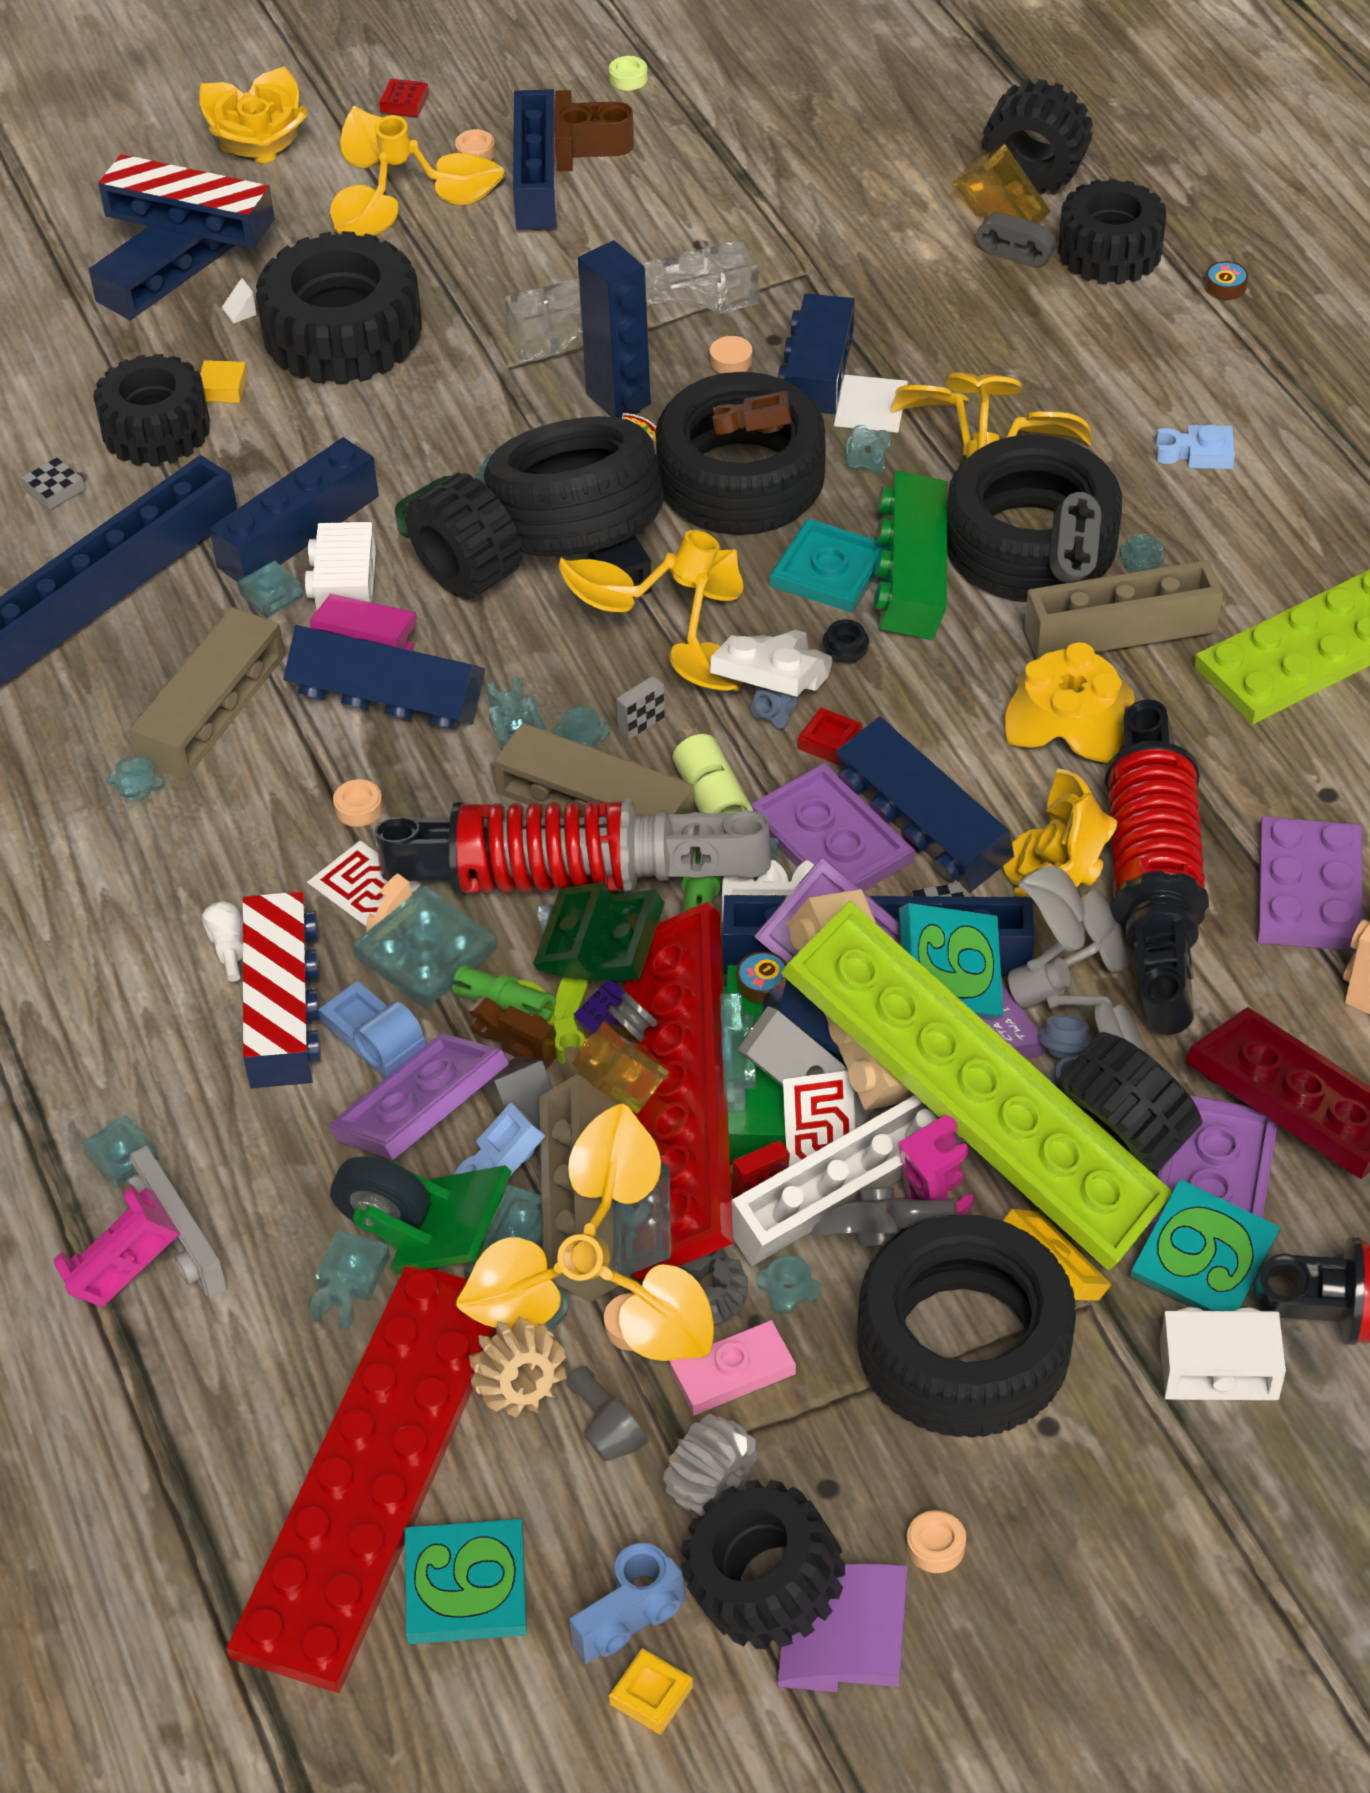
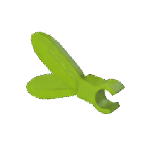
M562 977L556 994V1005H543V1007L554 1010V1014L548 1024L553 1026L556 1058L561 1064L566 1062L565 1048L567 1047L579 1048L580 1058L583 1060L587 1056L585 1036L582 1032L578 1031L575 1023L576 1017L573 1014L583 1005L588 991L589 980ZM518 980L521 985L544 993L546 992L534 982Z

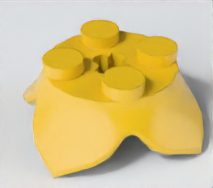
M285 66L260 75L254 80L251 88L246 93H242L232 84L224 82L201 83L200 109L210 125L208 127L209 133L219 139L220 149L223 152L233 153L238 156L253 157L259 163H269L275 160L277 152L289 146L294 138H296L298 126L308 115L306 107H299L300 94L297 82Z
M1077 642L1069 645L1067 649L1046 653L1037 660L1029 662L1026 669L1016 677L1015 685L1017 691L1009 702L1005 714V735L1008 745L1036 748L1045 746L1056 737H1062L1073 752L1083 758L1106 764L1120 751L1125 741L1124 710L1134 704V691L1119 677L1113 665L1100 655L1095 654L1094 649L1090 645Z
M1058 768L1055 772L1047 802L1048 809L1046 812L1049 813L1051 822L1045 829H1031L1013 841L1012 847L1015 857L1002 867L1005 877L1016 886L1028 874L1046 866H1056L1063 869L1070 876L1076 888L1080 883L1087 887L1092 885L1102 871L1103 861L1098 857L1104 844L1109 841L1115 832L1117 820L1102 811L1088 785L1079 775ZM1021 887L1014 889V897H1030Z

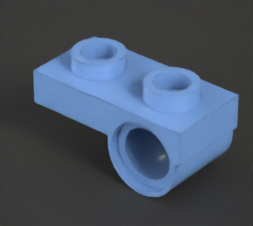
M356 981L318 1009L321 1023L384 1078H387L426 1046L419 1022L405 1005L394 1001L387 1006L359 981Z
M636 1543L623 1549L615 1562L616 1590L569 1619L572 1646L585 1664L600 1655L607 1657L615 1654L627 1644L631 1635L650 1623L652 1625H659L667 1621L678 1611L680 1605L685 1602L682 1572L670 1556L666 1557L658 1547L649 1543ZM640 1576L655 1579L653 1583L647 1586H636L630 1583L633 1579Z

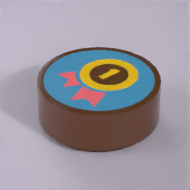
M1221 261L1214 263L1206 271L1205 289L1210 295L1218 299L1231 300L1238 298L1246 292L1248 272L1242 265L1235 262Z
M770 952L749 954L740 961L737 967V988L740 994L751 1002L764 1004L766 996L783 978L781 972L787 963L780 956Z

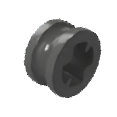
M624 991L621 995L622 1003L616 1007L611 1005L607 1010L633 1036L642 1042L646 1038L644 1036L646 1028H655L659 1023Z

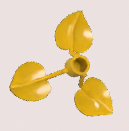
M353 106L341 132L340 146L343 158L350 165L357 168H369L380 161L379 182L375 191L366 185H353L344 188L334 197L330 206L334 231L339 235L342 234V231L355 232L357 236H364L365 233L376 236L393 225L399 213V204L395 198L383 195L386 189L388 164L400 165L404 163L410 153L414 154L428 177L436 180L435 192L437 196L455 205H468L484 198L503 179L505 169L491 160L476 155L452 153L438 159L436 171L431 168L419 150L418 142L410 140L408 125L405 119L396 115L379 117Z
M964 372L949 373L946 376V386L948 388L926 385H904L897 388L891 406V413L902 409L923 406H956L964 445L963 456L967 459L978 449L1000 439L998 434L987 432L989 394H1019L1022 384L1016 379L995 374L977 376ZM951 390L959 393H980L979 432L973 433V440L970 437L964 406L968 405L969 398L962 394L952 393ZM1030 412L1027 414V417H1017L1007 434V437L1016 436L1018 431L1022 430L1070 436L1087 443L1089 446L1092 439L1090 426L1085 420L1077 415L1063 412Z
M688 530L681 541L677 553H667L664 561L638 586H634L631 577L626 572L611 563L590 559L569 561L562 557L560 558L559 569L568 587L587 604L605 611H630L634 605L633 597L642 596L669 568L673 578L678 583L691 588L696 587L687 634L688 644H675L669 654L670 662L679 675L694 684L716 690H740L742 681L710 673L711 656L721 646L712 642L699 643L697 639L703 595L714 600L732 601L738 599L743 592L744 586L738 568L736 549L719 550L720 545L718 541L711 535L699 530Z
M618 1104L597 1116L586 1127L577 1139L569 1158V1178L573 1189L583 1197H602L601 1203L592 1219L585 1225L584 1233L570 1236L564 1240L558 1250V1262L550 1269H548L546 1253L538 1244L520 1237L505 1238L497 1241L488 1247L477 1260L467 1284L456 1301V1305L469 1317L493 1328L497 1327L498 1320L506 1323L511 1329L519 1316L528 1319L533 1326L537 1323L544 1325L552 1319L561 1305L560 1291L551 1279L560 1276L562 1273L568 1278L577 1281L591 1280L601 1276L603 1279L625 1287L635 1294L623 1303L619 1313L622 1337L632 1350L643 1357L660 1361L704 1358L712 1350L714 1319L708 1297L694 1276L677 1266L662 1264L655 1266L648 1272L641 1286L633 1279L608 1267L610 1262L609 1248L604 1240L596 1236L597 1229L611 1207L612 1198L624 1204L639 1202L654 1190L661 1174V1156L655 1140L629 1106Z

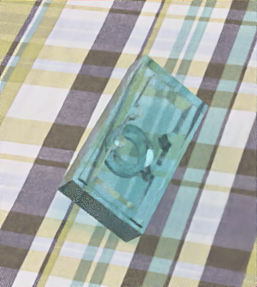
M662 1161L659 1181L654 1190L644 1199L632 1204H624L614 1200L613 1267L624 1276L671 1258L670 1168Z

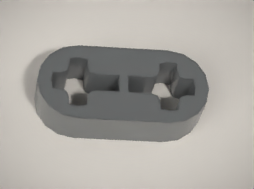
M999 212L989 214L976 232L977 242L986 252L1032 267L1042 266L1056 247V239L1048 228Z
M1075 492L1068 495L1056 507L1053 516L1049 556L1050 568L1053 574L1065 583L1081 581L1093 571L1097 563L1101 508L1097 500L1085 492ZM1075 506L1079 508V515L1086 517V520L1078 526L1077 531H1075L1076 516L1069 514ZM1074 544L1075 559L1082 561V564L1076 569L1072 568L1071 560L1064 558L1073 549Z

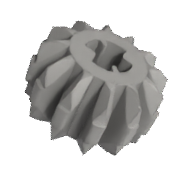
M709 1414L702 1418L700 1423H693L689 1428L688 1434L683 1439H678V1447L675 1452L668 1457L670 1465L664 1472L663 1481L666 1483V1493L675 1499V1503L688 1512L693 1511L701 1517L704 1516L706 1512L702 1507L710 1499L715 1503L719 1502L725 1497L722 1491L733 1485L737 1491L743 1490L747 1479L753 1476L751 1467L758 1457V1451L755 1449L756 1439L747 1434V1430L733 1420L729 1422L721 1416L716 1417Z

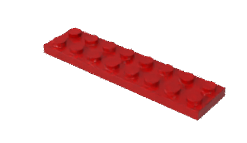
M709 901L659 923L640 979L624 980V991L659 1023L655 1028H646L644 1031L646 1038L642 1042L625 1028L626 1105L631 1108L638 1120L655 1140L661 1156V1174L654 1190L641 1201L627 1204L628 1272L640 1282L645 1279L648 1272L655 1266L666 1264L678 1267L733 1244L720 912Z
M405 1265L226 1647L229 1659L340 1694L404 1548L405 1527H413L473 1390L470 1376L475 1371L470 1366L469 1355L484 1350L479 1344L478 1335L492 1338L497 1334L496 1328L474 1320L457 1307L456 1301L467 1284V1278L431 1268L421 1270Z

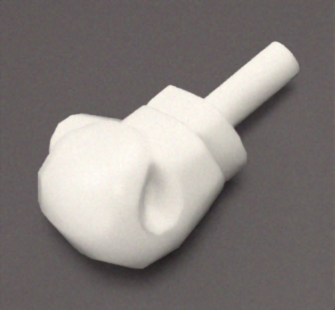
M226 901L215 902L204 910L202 922L210 942L215 945L220 962L225 964L228 980L236 982L240 979L238 961L243 958V915L233 903Z

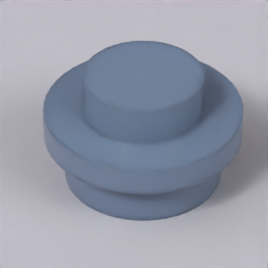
M1064 1015L1049 1017L1046 1027H1043L1039 1033V1042L1048 1048L1047 1051L1051 1055L1059 1058L1079 1055L1089 1046L1092 1038L1088 1034L1089 1026L1085 1021Z

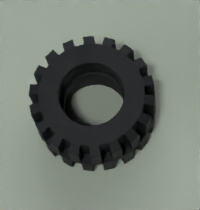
M1038 79L1036 84H1033L1031 80H1025L1021 82L1019 87L1014 84L1008 88L1006 94H1003L999 99L982 133L984 137L981 140V148L986 150L984 154L986 163L993 164L991 171L996 177L1003 176L1005 178L1004 183L1011 187L1012 184L1019 186V191L1027 193L1029 189H1034L1035 194H1044L1047 188L1051 192L1059 190L1062 184L1067 185L1073 175L1076 174L1092 140L1093 133L1090 130L1093 124L1091 117L1085 116L1088 111L1085 104H1078L1076 102L1078 96L1072 91L1069 93L1063 91V85L1055 83L1054 86L1048 85L1047 80ZM1024 130L1041 134L1049 143L1034 140Z
M1108 179V181L1096 180L1091 181L1090 185L1082 184L1076 187V192H1070L1062 205L1058 253L1061 254L1060 259L1062 263L1069 265L1068 270L1072 273L1082 274L1081 278L1089 281L1092 279L1097 280L1098 283L1107 284V282L1123 284L1127 280L1136 281L1141 279L1142 275H1149L1154 271V266L1159 265L1163 250L1167 215L1165 204L1160 202L1161 198L1156 193H1149V188L1143 185H1135V182L1127 180L1125 182L1117 181V179Z
M154 354L149 357L140 355L136 356V359L130 361L126 359L119 362L118 367L109 368L104 372L105 377L99 378L97 381V389L94 390L93 397L103 442L110 453H116L118 459L122 461L131 460L132 464L135 465L150 463V466H156L166 461L172 463L178 461L180 456L187 457L194 452L193 447H200L205 442L204 436L208 435L210 431V418L204 386L199 371H194V366L189 362L181 363V358L175 356L166 358L164 354Z
M459 472L452 474L413 499L406 507V527L417 556L430 575L454 596H460L465 600L474 599L520 567L519 562L522 561L520 548L522 546L514 522L497 496L477 478L474 479L470 474H461Z
M1101 1032L1056 1080L1057 1087L1151 1172L1158 1173L1203 1122L1193 1099L1166 1069L1133 1043L1110 1033Z
M759 1480L746 1481L744 1490L737 1491L734 1485L723 1490L722 1492L725 1497L715 1503L710 1499L702 1507L706 1512L702 1519L693 1518L688 1527V1530L693 1535L692 1539L683 1540L681 1553L687 1561L681 1564L682 1576L688 1582L686 1587L716 1628L723 1635L728 1634L732 1641L739 1645L745 1646L750 1641L755 1649H768L770 1642L775 1640L781 1648L793 1644L792 1636L801 1632L804 1638L815 1631L811 1624L818 1617L825 1621L833 1610L828 1602L830 1599H839L843 1589L837 1578L845 1576V1563L840 1557L842 1550L837 1539L811 1500L808 1501L804 1494L793 1486L787 1490L782 1482L770 1480L764 1488ZM786 1547L781 1561L771 1572L752 1581H740L746 1566L758 1554L771 1548Z

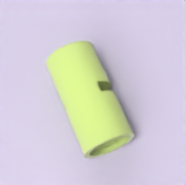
M708 734L694 735L685 739L676 747L672 756L673 763L682 780L694 785V803L699 812L707 814L753 811L713 736Z

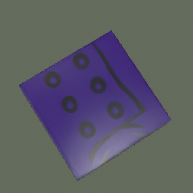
M606 981L573 1014L604 1046L624 1028L607 1010L611 1005L616 1007L622 1003L621 995L624 991L613 981Z

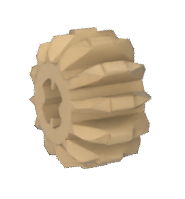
M519 1316L510 1329L506 1323L497 1320V1334L492 1338L478 1335L479 1344L484 1350L469 1355L470 1366L475 1371L470 1376L472 1387L478 1394L483 1395L482 1400L485 1404L496 1412L503 1408L508 1415L517 1418L526 1405L530 1411L539 1414V1400L544 1396L557 1399L556 1389L552 1384L567 1379L566 1369L561 1364L566 1358L564 1348L557 1340L553 1339L554 1335L545 1325L537 1323L533 1326L528 1319Z

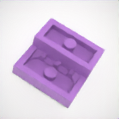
M845 1564V1576L837 1578L843 1587L840 1598L830 1599L828 1602L833 1610L825 1621L818 1617L811 1624L815 1631L804 1638L801 1632L792 1636L793 1644L781 1647L778 1687L838 1692L839 1682L899 1687L908 1566Z

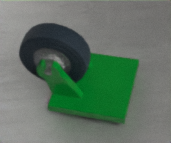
M365 1156L353 1157L346 1160L338 1169L331 1185L330 1196L334 1205L343 1215L355 1222L360 1228L375 1233L397 1249L390 1268L396 1274L402 1273L405 1265L424 1270L475 1261L484 1245L485 1235L494 1213L502 1201L503 1192L512 1171L506 1165L427 1180L392 1161Z

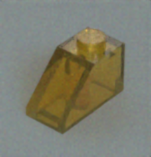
M1005 144L973 161L952 181L973 213L983 219L991 213L999 212L1039 224L1051 212Z
M604 1021L597 1031L584 1041L580 1053L572 1062L593 1086L619 1103L629 1106L636 1114L639 1113L669 1073L625 1027Z

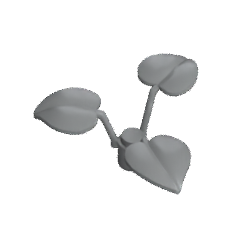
M1046 866L1031 872L1019 882L1018 886L1035 901L1058 942L1038 958L1010 970L1008 982L1015 1001L1022 1008H1028L1044 1001L1048 1002L1051 1009L1060 1005L1095 1006V1019L1100 1033L1106 1032L1122 1037L1145 1052L1140 1031L1131 1014L1122 1004L1113 1006L1110 999L1106 996L1063 995L1065 988L1069 987L1072 982L1068 967L1098 951L1105 966L1112 973L1123 971L1129 966L1131 947L1126 941V931L1121 923L1115 921L1112 915V907L1108 900L1096 889L1087 891L1080 897L1074 882L1060 867ZM1086 928L1093 940L1091 945L1063 959L1060 957L1054 959L1064 949L1070 952L1082 948L1085 942L1084 933Z

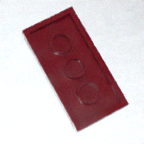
M1249 1007L1236 1014L1190 1047L1185 1062L1201 1072L1208 1080L1219 1084L1246 1102L1250 1108L1264 1114L1288 1130L1296 1139L1306 1142L1333 1160L1341 1169L1351 1172L1360 1179L1370 1173L1369 1085Z

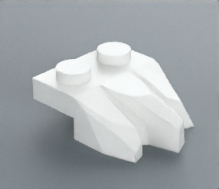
M792 630L775 637L766 635L749 637L731 635L711 656L710 673L798 697L805 688L816 691L828 678L832 666V656L816 649L808 650L807 634L798 630Z

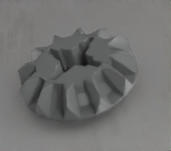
M723 1248L678 1266L694 1276L697 1281H701L705 1275L713 1273L714 1287L706 1286L704 1291L710 1302L714 1325L731 1319L743 1307L748 1294V1277H746L742 1269L740 1259H731L726 1255Z

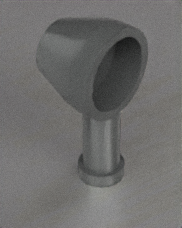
M587 1366L578 1367L569 1375L566 1382L567 1387L574 1394H578L595 1413L583 1434L605 1462L630 1454L648 1442L647 1436L630 1412L615 1396L611 1397L595 1380L594 1373Z

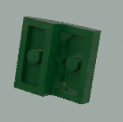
M604 882L560 888L533 965L538 971L575 979L597 981L640 979L665 902L656 889L611 895Z

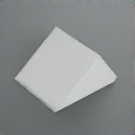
M241 278L222 306V310L232 323L257 315L253 291L243 278Z

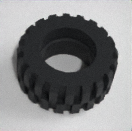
M342 231L341 235H331V232L320 233L319 237L313 239L305 237L297 240L295 246L290 247L287 245L281 249L276 256L277 259L271 258L258 278L256 300L264 346L278 365L285 370L289 368L290 373L301 379L307 376L315 383L325 384L326 381H335L336 385L348 384V380L359 379L360 382L369 380L375 373L380 372L383 375L392 370L395 362L400 364L410 354V350H413L420 338L422 316L416 271L412 267L411 261L402 251H398V248L386 240L382 243L379 242L376 236L366 233L364 236H357L355 232Z

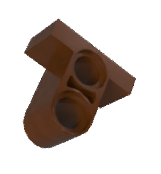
M556 90L555 146L557 171H573V158L621 156L629 153L634 147L632 108L623 102L572 103L571 90Z

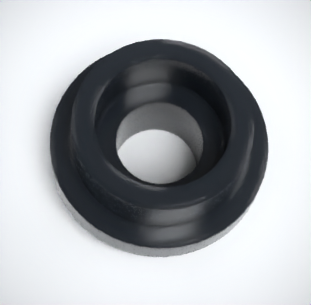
M850 619L835 621L829 626L823 636L822 647L825 654L832 656V659L835 661L853 662L861 659L868 652L869 637L860 623Z

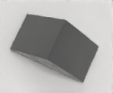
M520 1055L509 1060V1065L483 1085L481 1090L497 1116L512 1102L540 1129L539 1096L553 1089L542 1060ZM540 1143L535 1148V1150L540 1148Z

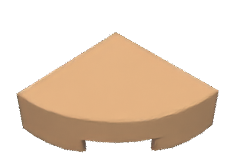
M398 873L381 889L380 892L385 897L376 915L374 916L369 913L367 918L366 933L378 943L414 915L410 882Z

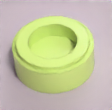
M622 56L610 63L609 82L613 87L619 90L630 91L639 89L647 83V64L644 60L635 56Z

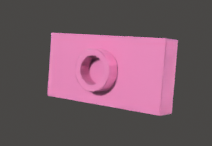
M770 1320L713 1343L711 1352L704 1358L671 1360L670 1372L693 1416L795 1375L796 1363L774 1323Z

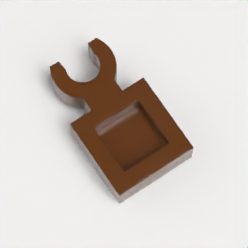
M788 391L746 398L743 404H724L713 407L714 416H712L716 435L731 433L746 427L747 432L758 430L760 433H771L782 429L785 424L791 423V403Z
M480 996L469 1009V1014L478 1018L471 1026V1030L485 1039L494 1038L500 1041L502 1051L514 1057L525 1055L543 1061L546 1070L556 1059L553 1026L549 1025L541 1016L534 1013L527 1014L511 1005L503 1011L497 1003L483 996Z

